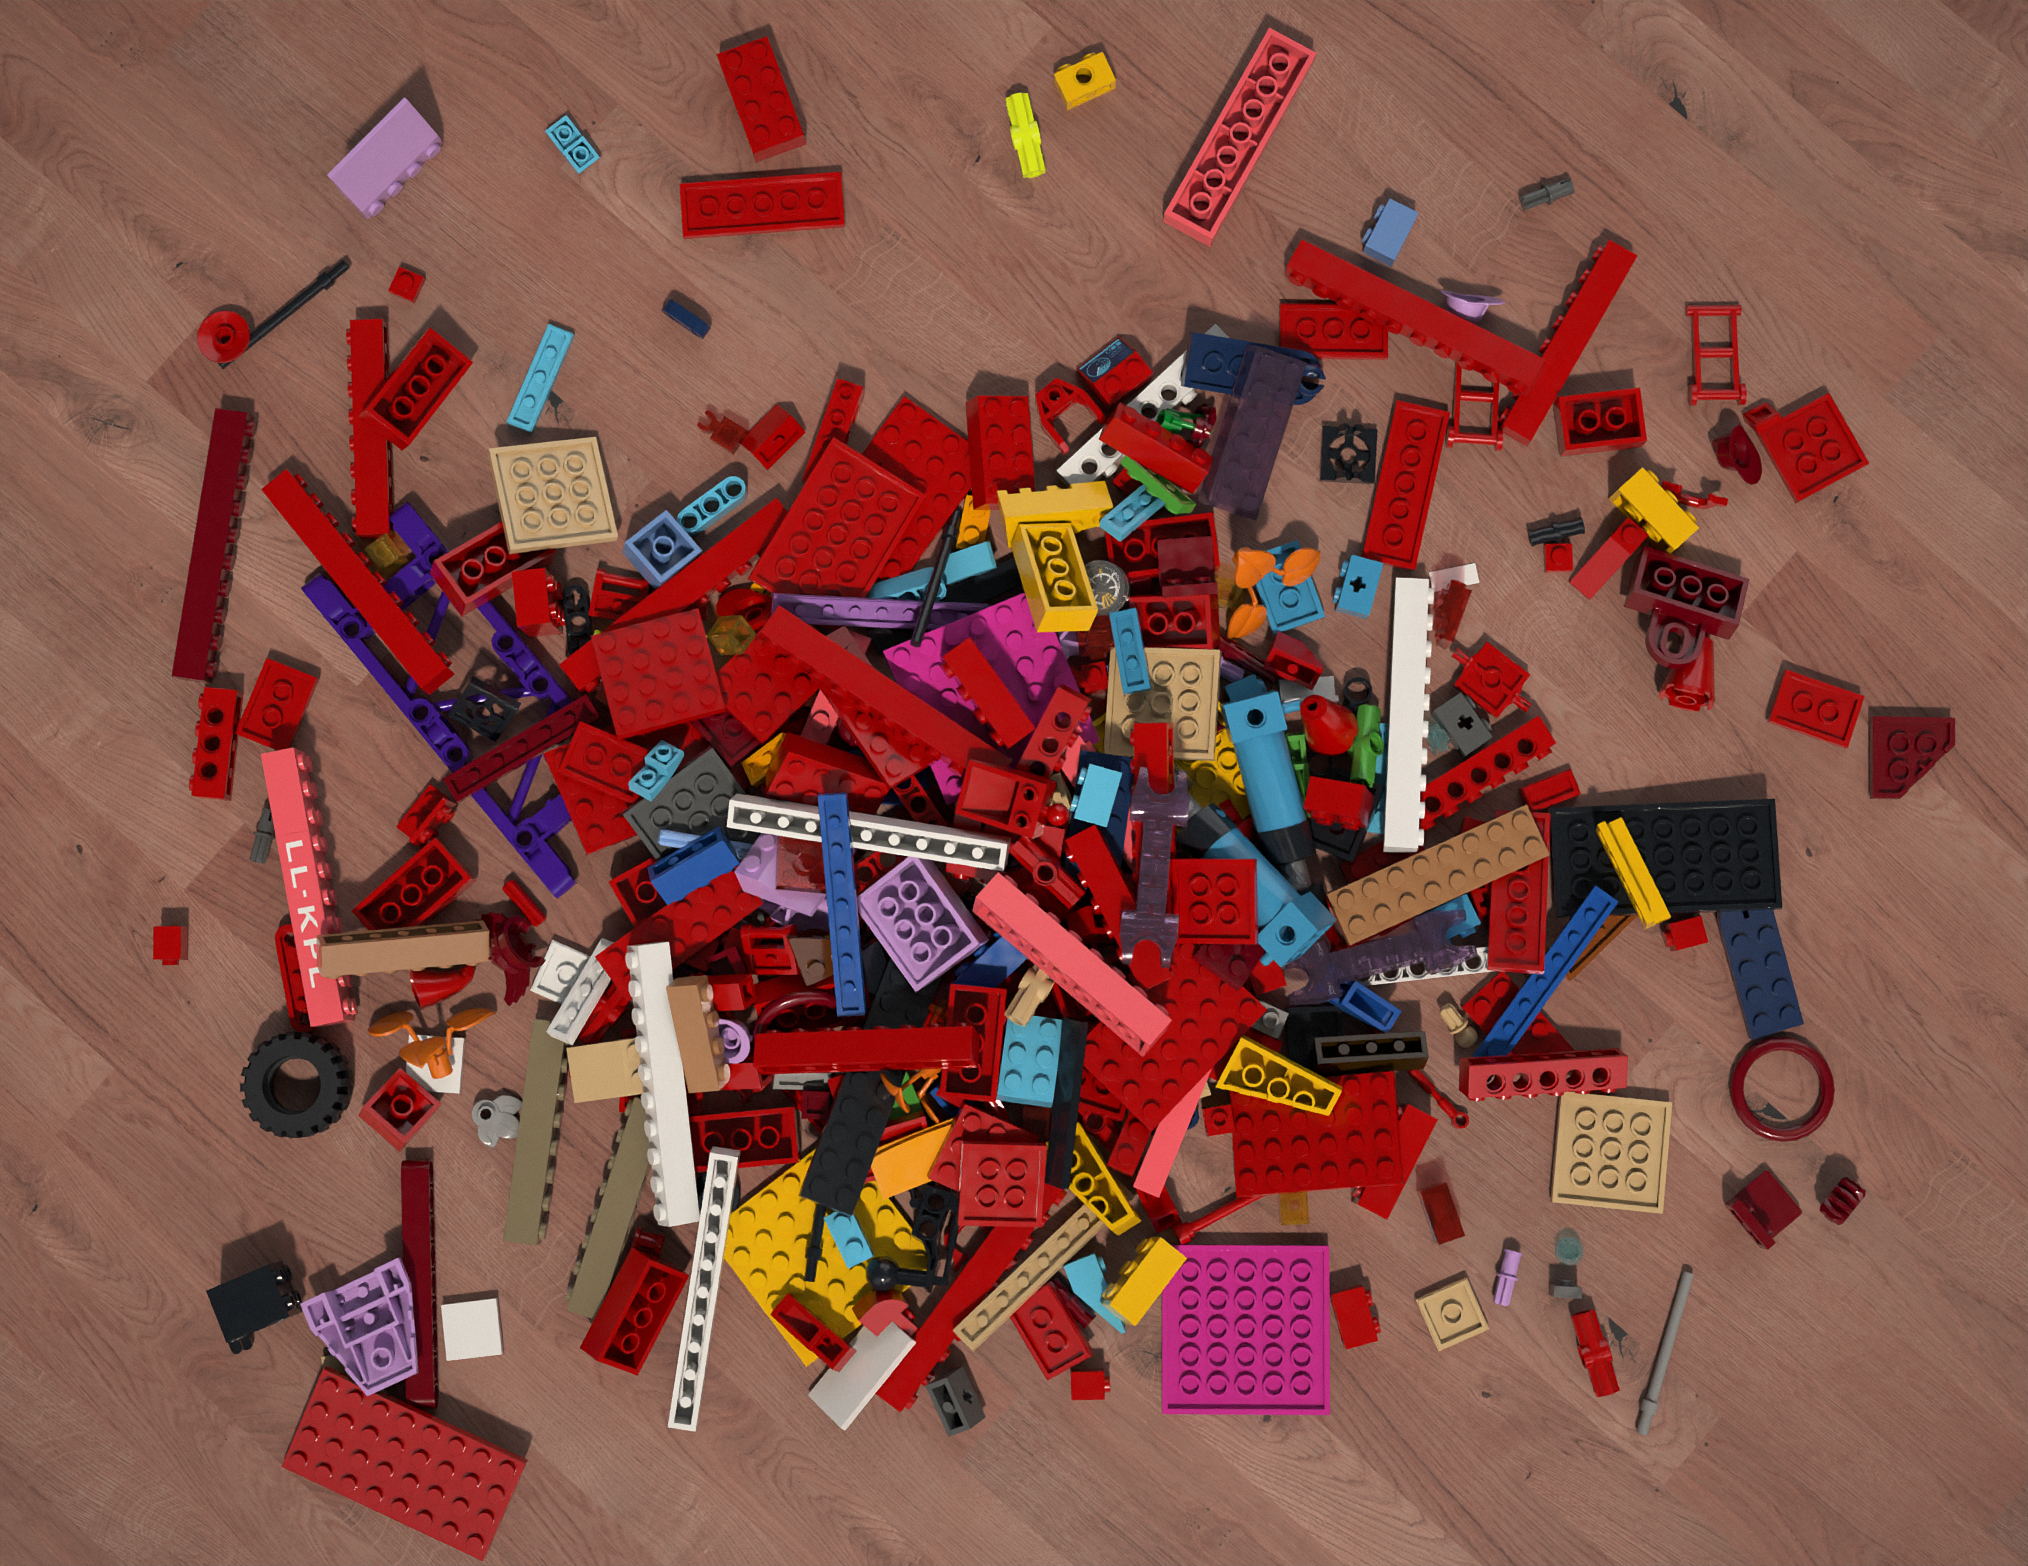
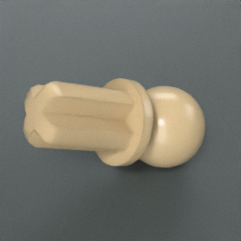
M1447 1003L1440 1008L1439 1015L1448 1025L1449 1033L1456 1034V1042L1464 1048L1475 1045L1478 1038L1476 1030L1466 1026L1468 1020L1465 1017H1461L1452 1004Z

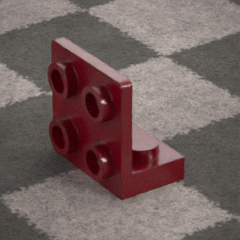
M1211 536L1157 540L1159 585L1162 598L1218 594V586L1214 576Z
M1767 1170L1763 1171L1724 1204L1760 1248L1766 1250L1776 1243L1773 1238L1802 1214V1210Z

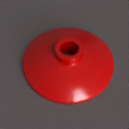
M232 311L213 313L202 322L197 333L199 350L207 359L216 363H227L237 359L245 352L250 341V329L247 322L239 314ZM231 337L230 340L224 344L225 338Z

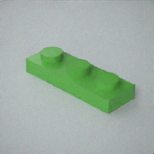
M1125 455L1120 462L1127 469V474L1133 479L1141 481L1146 486V491L1155 497H1159L1170 512L1174 514L1191 513L1196 506V503L1171 481Z

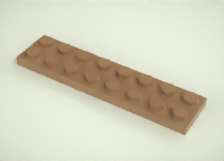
M1524 805L1325 896L1349 946L1545 858L1550 854L1528 806Z

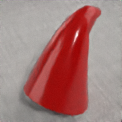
M465 964L459 970L450 971L410 970L412 992L420 1010L434 1006L461 992L472 981L476 970L475 966Z

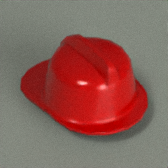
M735 589L724 594L719 599L716 605V612L722 620L737 625L743 632L749 635H755L771 617L772 597L749 589Z

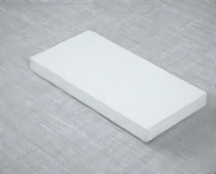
M893 1321L877 1337L863 1326L849 1343L857 1350L840 1372L829 1368L808 1394L843 1430L849 1427L916 1344Z

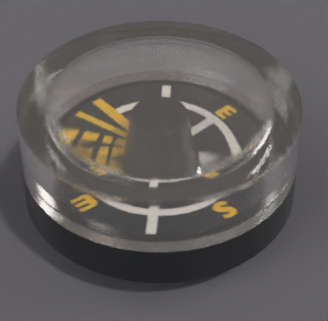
M1095 560L1085 564V570L1098 607L1096 616L1109 617V614L1122 611L1131 595V583L1127 573L1118 565L1104 560Z

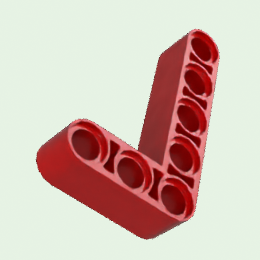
M915 776L910 777L911 785L908 789L901 790L897 786L892 788L914 822L927 824L930 820H937L941 823V826L946 827L944 819ZM915 797H922L926 801V808L921 813H916L911 809L910 803ZM875 851L854 865L856 895L881 879L909 856L895 854V863L892 866L886 867L880 863L882 852ZM862 866L869 867L873 872L872 878L867 882L860 881L856 876L857 870Z

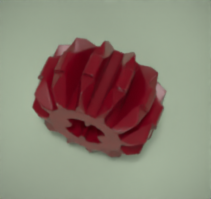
M1844 1177L1821 1204L1820 1212L1829 1221L1841 1225L1865 1197L1866 1191L1855 1180Z

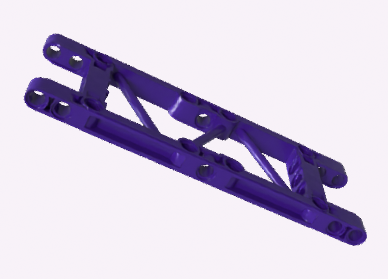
M405 502L390 515V520L393 523L394 530L417 557L387 581L388 584L384 586L389 593L394 591L401 598L404 604L400 607L403 610L437 583L430 574L433 558L439 554L445 555L450 552L408 502ZM321 572L302 586V591L453 773L472 762V750L441 713L442 711L450 710L457 698L430 702L423 698L413 700L418 684L410 675L404 689L375 655L365 641L376 632L358 609L353 607L334 583H331ZM443 591L427 629V632L434 640L450 603V600ZM488 601L478 607V610L496 630L491 640L494 651L518 676L519 681L523 684V687L500 690V692L513 699L534 696L540 700L552 698L545 718L572 703L571 697L493 603ZM358 623L360 628L358 634L350 637L348 634L349 627L352 624ZM506 637H512L513 646L508 650H502V640ZM542 678L547 679L548 687L546 690L538 692L535 688L536 682ZM482 694L468 696V698L475 702H484L487 699ZM426 706L428 708V716L423 720H418L417 710ZM456 748H461L463 751L461 760L453 762L451 759L452 751ZM541 754L527 763L508 815L486 788L475 793L472 797L548 890L559 899L577 884L571 875L570 868L547 842L571 822L560 794L555 799H549L545 802L547 805L533 817H527L516 826L541 760ZM529 831L532 835V842L527 846H522L520 836L522 833Z

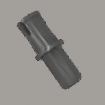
M1567 177L1553 184H1542L1541 189L1520 197L1521 206L1524 210L1543 203L1551 205L1553 201L1574 194L1573 183Z
M262 808L257 832L254 831L253 833L256 836L250 855L252 862L265 864L272 839L275 840V836H273L274 824L270 809Z

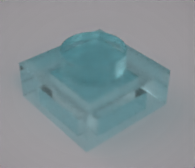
M1438 724L1429 727L1426 741L1433 756L1447 751L1450 741L1446 731L1443 728L1440 729Z

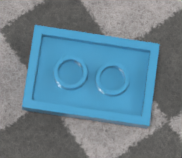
M1298 540L1267 550V552L1272 553L1276 559L1274 567L1283 569V564L1287 557L1294 551L1301 549ZM1271 571L1255 584L1261 604L1267 609L1266 618L1273 636L1278 631L1282 633L1325 618L1311 576L1298 585L1285 586L1282 583L1283 575L1280 576Z

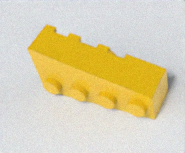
M1105 481L1071 484L1068 489H1061L1057 485L1046 486L1045 491L1031 492V488L1019 489V493L1007 494V490L997 491L1000 522L1008 548H1011V543L1019 524L1071 523L1075 534L1081 530L1099 527L1101 519L1113 510V504Z
M1245 1035L1241 1037L1216 1085V1088L1259 1097L1327 1116L1330 1115L1343 1088Z
M1078 1122L1076 1125L1069 1189L1111 1231L1119 1236L1142 1220L1111 1169L1107 1166L1106 1161L1089 1133ZM1049 1141L1046 1142V1145H1047L1046 1164H1047V1155H1048Z

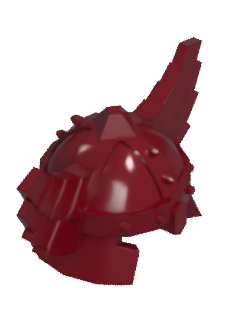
M489 912V914H482L481 920L476 919V921L483 920L489 930L491 944L490 957L488 959L492 960L491 963L504 971L506 978L504 1001L508 1006H511L513 1002L517 1003L520 997L524 996L526 988L530 984V968L542 966L546 960L542 956H534L532 959V951L536 949V945L534 943L528 944L526 939L520 934H527L532 924L530 921L519 916L507 918L502 913Z

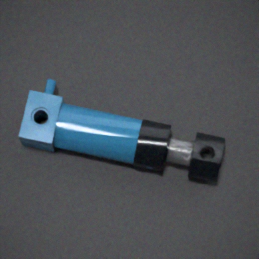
M1272 690L1220 704L1229 742L1233 743L1260 852L1272 865L1277 867V871L1301 896L1311 891L1330 912L1323 882H1311L1310 876H1308L1309 871H1307L1305 858L1315 854L1316 848L1313 843L1309 820L1306 818L1284 730H1287L1284 714L1299 711L1302 703L1301 700L1297 699L1281 704L1278 691ZM1252 709H1256L1259 713V719L1254 724H1250L1247 720V715Z
M1174 760L1175 821L1181 827V830L1175 837V841L1191 858L1257 859L1258 929L1261 931L1258 934V943L1266 951L1260 958V962L1264 966H1268L1274 960L1280 967H1283L1300 958L1337 919L1311 891L1301 896L1238 829L1234 821L1216 802L1202 808L1188 792L1193 786L1194 781Z

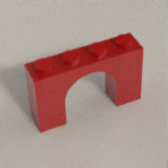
M958 814L954 816L953 828L982 832L986 826V823ZM1046 820L1043 835L1036 837L1035 842L1050 856L1058 858L1063 866L1064 848H1066L1065 840L1068 837L1070 824L1065 823L1061 826H1055ZM947 863L945 871L953 873V877L959 879L978 878L983 884H988L998 872L1003 877L1005 875L1011 877L1017 885L1033 877V874L1023 865L1017 867L1006 866L1004 871ZM1042 865L1041 870L1044 875L1049 877L1054 875L1053 869L1050 866Z
M752 974L707 976L708 982L713 988L712 1001L715 1011L745 1010L757 1001ZM749 1053L742 1062L737 1064L726 1063L730 1068V1078L721 1090L761 1089L774 1077L773 1074L762 1075L754 1068V1053Z

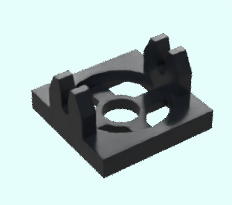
M1347 423L1341 424L1339 427L1323 426L1320 481L1374 485L1378 429H1365L1361 424L1350 427ZM1345 435V446L1341 447L1339 451L1329 450L1331 444L1336 439ZM1354 436L1365 443L1368 452H1359L1353 446ZM1349 448L1355 452L1356 459L1354 462L1345 463L1342 461L1340 455L1344 449ZM1329 459L1338 460L1343 465V471L1337 472L1334 470ZM1358 461H1368L1361 472H1352V466Z
M470 676L447 716L496 742L518 711L521 703L479 679ZM482 694L487 699L484 702H475L468 698V696ZM495 702L503 707L504 713L502 716L494 712L492 706ZM465 706L472 710V715H473L474 717H472V716L468 713V711L466 710ZM484 707L490 712V715L482 716L476 711V708ZM490 720L493 721V722H495V723H484V722H487V721H490Z

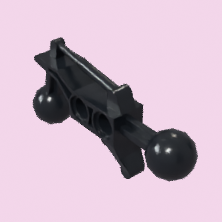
M935 1182L934 1187L922 1184L908 1190L911 1196L909 1202L911 1208L919 1211L911 1235L925 1247L929 1257L927 1271L901 1268L893 1258L878 1256L870 1261L865 1271L868 1285L874 1290L880 1292L888 1291L897 1284L923 1287L926 1292L931 1293L933 1285H949L950 1266L959 1231L957 1224L958 1198L950 1193L951 1188ZM916 1188L924 1197L923 1200L916 1198ZM942 1197L944 1204L940 1209L930 1208L929 1205L932 1198ZM951 1211L953 1212V1218L947 1245L948 1252L943 1277L937 1276L941 1265L938 1241L948 1212ZM925 1223L935 1225V1231L930 1236H924L920 1232L922 1225Z

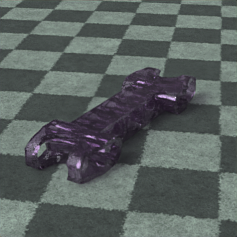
M1139 768L1137 783L1131 797L1130 821L1143 822L1136 910L1122 909L1119 937L1122 950V964L1124 965L1131 964L1135 945L1140 941L1149 940L1159 947L1161 968H1170L1172 953L1178 939L1179 914L1165 913L1173 825L1187 826L1190 799L1187 788V771L1178 772L1176 785L1172 792L1159 795L1154 793L1149 787L1148 768Z
M1465 909L1433 911L1422 914L1411 920L1414 931L1332 953L1327 941L1314 943L1300 958L1280 967V969L1285 970L1292 968L1302 969L1309 976V981L1305 987L1288 995L1290 1005L1320 1004L1335 1000L1343 995L1340 984L1424 962L1426 972L1432 974L1452 969L1476 957L1477 949L1475 945L1454 946L1449 943L1445 936L1448 929L1466 921Z

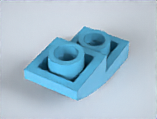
M567 115L545 131L578 174L600 158Z
M990 541L950 554L943 575L945 585H951L968 577L978 576L997 568Z
M661 740L644 757L645 766L628 782L629 790L652 801L677 769L684 756V751Z

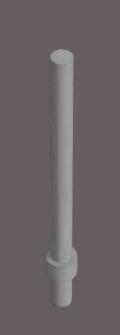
M1683 1271L1646 1400H1642L1640 1407L1642 1414L1636 1431L1642 1435H1648L1653 1414L1656 1415L1659 1404H1657V1400L1694 1274Z

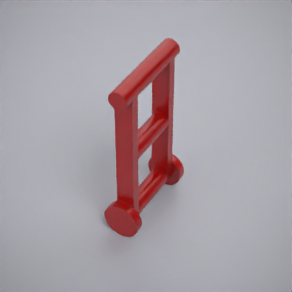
M1686 305L1685 315L1691 316L1694 384H1689L1688 387L1689 406H1696L1697 400H1737L1738 405H1745L1747 389L1746 384L1739 381L1737 316H1741V305ZM1699 316H1729L1730 347H1700ZM1700 358H1730L1732 389H1702Z
M1455 361L1453 425L1447 427L1446 448H1452L1453 443L1494 445L1495 451H1501L1503 429H1497L1499 382L1492 383V392L1461 390L1462 367ZM1460 401L1491 403L1490 434L1459 432Z

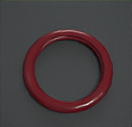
M803 990L783 995L774 1000L762 1011L756 1021L753 1031L754 1045L755 1035L765 1033L771 1021L780 1012L789 1007L807 1003L821 1004L837 1012L836 996L824 991ZM855 1016L841 1017L844 1023V1031H846L847 1027H858Z
M1774 1037L1755 1043L1739 1058L1731 1075L1730 1094L1735 1112L1747 1128L1765 1139L1788 1142L1809 1136L1823 1124L1833 1106L1835 1087L1829 1065L1817 1050L1795 1038ZM1783 1050L1801 1055L1811 1063L1820 1079L1821 1095L1816 1110L1810 1118L1794 1127L1778 1128L1763 1123L1754 1116L1745 1100L1744 1081L1749 1068L1762 1055L1772 1051Z

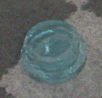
M1565 1237L1556 1244L1555 1255L1561 1263L1574 1265L1583 1257V1246L1577 1239Z

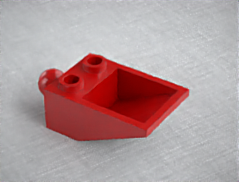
M969 759L955 814L1031 839L1043 835L1047 819L1052 825L1061 826L1069 818V811L1065 805L1060 803L1051 805L1057 784L1056 781L1032 773ZM1031 790L1034 792L1033 799H1029ZM1024 817L1026 818V821H1027L1026 824H1025V823H1022Z

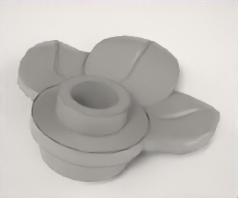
M501 1095L493 1101L483 1099L474 1104L471 1110V1117L474 1123L478 1125V1137L482 1143L494 1148L499 1137L512 1139L518 1136L519 1122L513 1115L522 1107V1102L519 1099L509 1095ZM483 1109H489L491 1112L490 1116L486 1119L480 1116Z

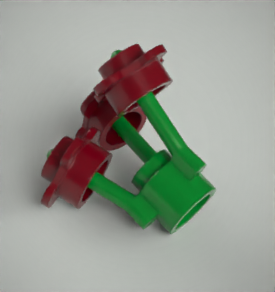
M1202 404L1195 409L1194 413L1179 412L1169 408L1166 410L1162 409L1157 416L1156 422L1173 434H1179L1182 427L1192 429L1191 438L1197 439L1196 443L1191 439L1185 441L1197 448H1201L1203 438L1208 439L1209 435L1212 434L1213 426L1217 420L1216 408ZM1182 418L1193 419V423L1183 421Z

